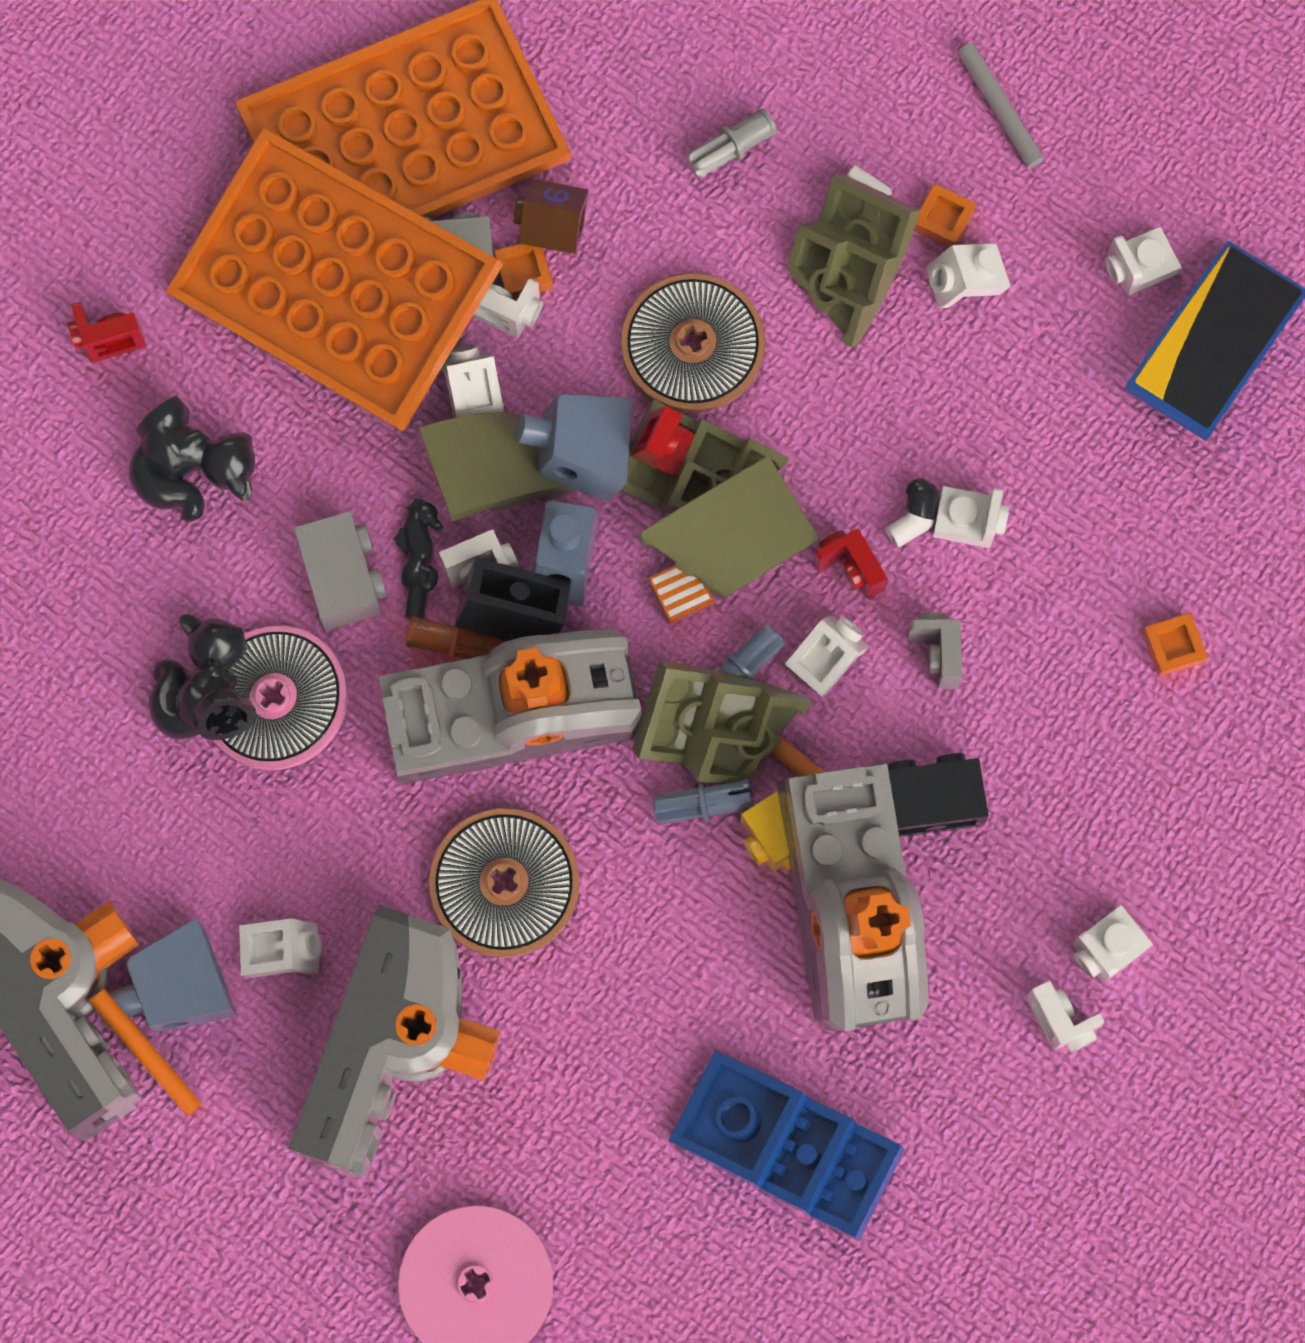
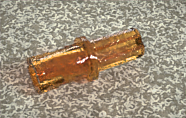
M412 616L406 647H415L449 655L448 660L454 661L455 656L470 659L489 655L493 648L505 643L506 640Z

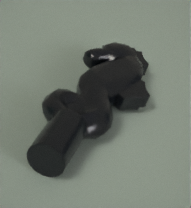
M415 498L412 504L406 508L408 513L404 527L400 528L399 533L393 539L405 555L410 553V558L403 567L401 574L402 585L408 590L405 618L413 621H423L427 594L435 588L439 578L437 570L432 566L426 565L433 555V542L427 526L429 525L433 530L439 531L443 528V525L437 518L439 512L434 505L424 501L422 498L418 500Z

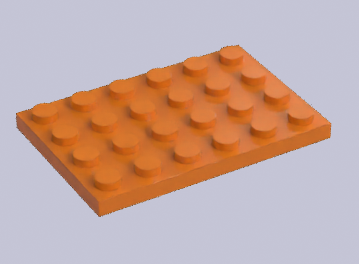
M478 0L235 101L237 110L253 144L262 129L265 128L416 214L431 219L571 160L570 149L498 0Z
M263 128L165 292L404 432L503 264L497 258Z

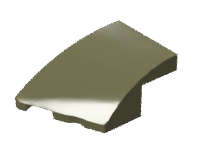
M838 174L832 176L820 220L799 225L786 269L796 282L809 292L811 301L821 313H828L844 334L841 338L843 342L853 347L857 346L863 338L892 285L921 210L849 176Z
M653 400L649 402L629 446L627 484L619 493L671 514L767 456L770 457L777 470H780L787 464L789 457L751 438L743 440L704 419L696 421L683 414L678 425L691 431L694 434V439L678 473L672 477L667 476L631 457L650 414L665 406Z
M488 412L466 415L419 428L420 436L452 522L496 506L500 512L543 496L545 501H549L578 490L539 474L537 470L539 447L515 441V431L519 417L514 412Z
M769 456L682 506L636 536L641 544L646 547L653 546L676 562V568L688 576L698 578L705 588L721 599H725L759 579L775 566L820 540Z
M659 660L632 751L638 759L683 764L698 782L725 784L743 781V779H748L755 772L760 760L770 754L781 742L779 734L798 712L804 715L809 709L811 702L805 696L763 682L712 669Z

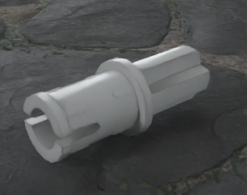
M759 109L756 113L731 128L726 125L719 128V135L687 153L688 167L696 177H703L732 159L740 161L744 158V152L777 134L772 117L765 109Z

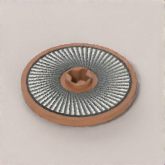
M680 274L655 283L645 290L633 303L622 328V358L633 383L652 401L656 400L681 412L710 411L723 407L737 399L755 380L764 358V327L753 303L741 290L731 283L705 274ZM693 333L696 340L705 339L701 342L700 351L693 352L690 346L682 347L685 344L687 334Z
M499 808L486 810L460 822L445 836L439 845L429 874L430 898L441 925L451 929L453 939L465 948L475 953L495 958L523 956L539 950L550 943L569 922L579 895L578 866L574 853L565 837L545 819L519 809ZM509 871L514 873L513 883L516 890L511 893L504 889L500 894L495 893L496 884L492 877L496 873L501 876L507 875Z

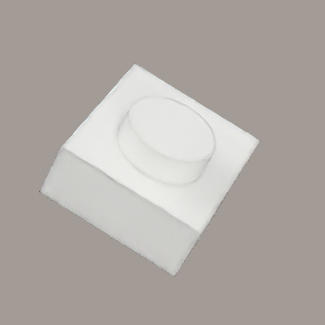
M997 244L952 245L926 267L929 282L939 308H949L962 297L1000 295L1011 287Z

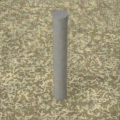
M974 43L964 45L958 50L957 54L1027 168L1036 167L1044 160L1043 155Z

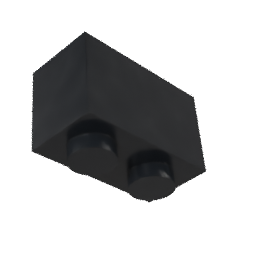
M476 557L462 585L454 627L506 641L533 635L558 634L564 626L571 582Z
M953 753L937 757L936 764L917 766L916 760H900L887 764L899 837L975 828L985 825L989 815L979 758L966 759L964 753Z

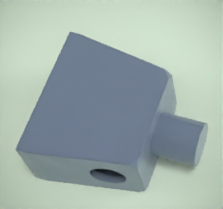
M570 394L558 395L543 411L542 418L521 414L516 426L515 441L539 447L537 470L541 476L596 498L610 501L627 484L633 399Z
M547 501L536 556L535 573L549 577L550 574H561L569 577L571 580H568V582H571L568 604L584 607L599 515L596 508Z
M198 919L188 922L126 960V965L133 984L109 993L129 1018L144 1012L149 1027L155 1032L184 1028L237 1015L205 927Z

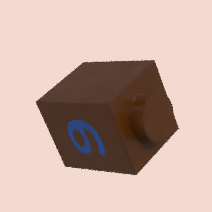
M532 179L526 196L518 195L515 205L513 223L521 225L519 243L575 254L584 230L589 189Z

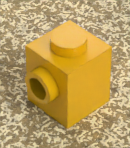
M777 791L742 813L740 825L748 835V838L743 840L750 856L758 866L766 862L772 873L783 866L787 872H790L789 850Z

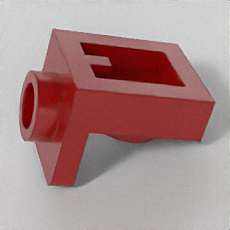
M81 301L71 304L75 320L67 322L72 342L76 350L80 348L85 349L91 363L147 347L142 329L134 312L129 314L111 313L100 318L98 323L90 325L89 318Z
M666 405L652 412L631 457L667 476H675L694 439V434L691 431L678 425L683 414Z
M858 528L848 534H845L843 530L837 531L824 538L818 544L820 549L815 552L814 564L819 572L844 559L846 562L841 567L854 590L862 588L868 600L886 590L888 577Z

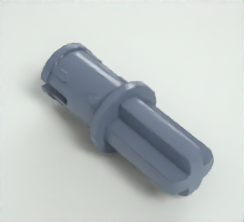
M767 625L763 626L734 655L728 652L725 655L727 661L717 671L756 681L754 675L784 647L785 643L773 628Z
M748 778L743 779V781L707 787L704 782H701L696 789L656 795L653 799V810L657 823L666 824L702 817L705 822L711 821V816L746 811L754 806V801L751 800L753 793L750 780Z

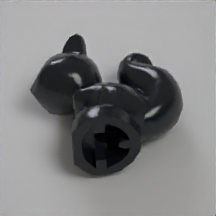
M174 396L162 402L151 411L136 429L142 443L131 458L129 480L137 496L154 508L172 509L181 507V519L185 522H193L200 518L204 512V498L200 490L193 483L183 479V477L192 471L202 470L205 477L214 486L230 490L241 501L250 500L252 486L249 478L254 473L256 462L252 436L245 432L232 433L211 442L209 437L199 429L194 430L187 425L190 410L178 396Z
M190 614L181 615L179 623L188 637V654L196 668L188 677L186 670L176 661L166 659L155 665L153 675L157 683L150 694L148 704L152 721L162 734L173 739L184 740L199 734L208 740H224L235 737L247 730L255 722L256 709L252 701L234 690L237 686V677L233 672L228 671L242 658L247 650L243 629L220 618H209L201 621Z

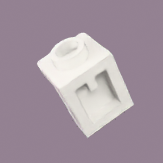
M1161 227L1128 241H1125L1122 235L1112 239L1107 257L1105 258L1109 276L1115 284L1121 283L1127 296L1178 275L1182 268Z
M529 279L517 301H514L513 296L504 288L491 284L472 317L519 338L525 325L532 327L542 310L543 301L539 300V283Z
M476 345L453 349L450 353V358H447L441 368L446 377L453 418L479 413L504 412L494 356L486 351H479Z
M943 486L933 537L990 548L995 533L1004 535L1008 519L1009 506L1001 505L1003 489L993 488L992 494L987 495Z
M493 529L439 552L444 572L452 588L464 583L476 557L520 569L509 542L500 545Z
M832 615L822 619L785 665L819 695L824 696L854 660L863 655L869 646L861 640L864 634L858 626L843 616L837 619Z
M1122 905L1088 931L1079 935L1072 943L1077 950L1073 956L1080 968L1090 978H1094L1097 975L1103 984L1153 945Z
M289 918L239 926L241 976L253 978L290 972L304 974L319 972V957L322 951V943L316 923Z
M1050 981L1032 989L1025 997L1053 1051L1067 1045L1072 1053L1098 1039L1094 1031L1105 1023L1101 1014L1099 1013L1074 1026L1070 1018L1074 1017L1075 1013L1070 1000L1062 989L1055 991Z

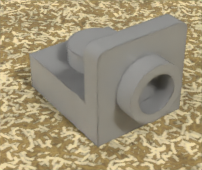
M939 612L919 615L917 620H911L909 623L907 641H936L937 644H929V674H938V689H958L962 679L960 619H948L947 614Z

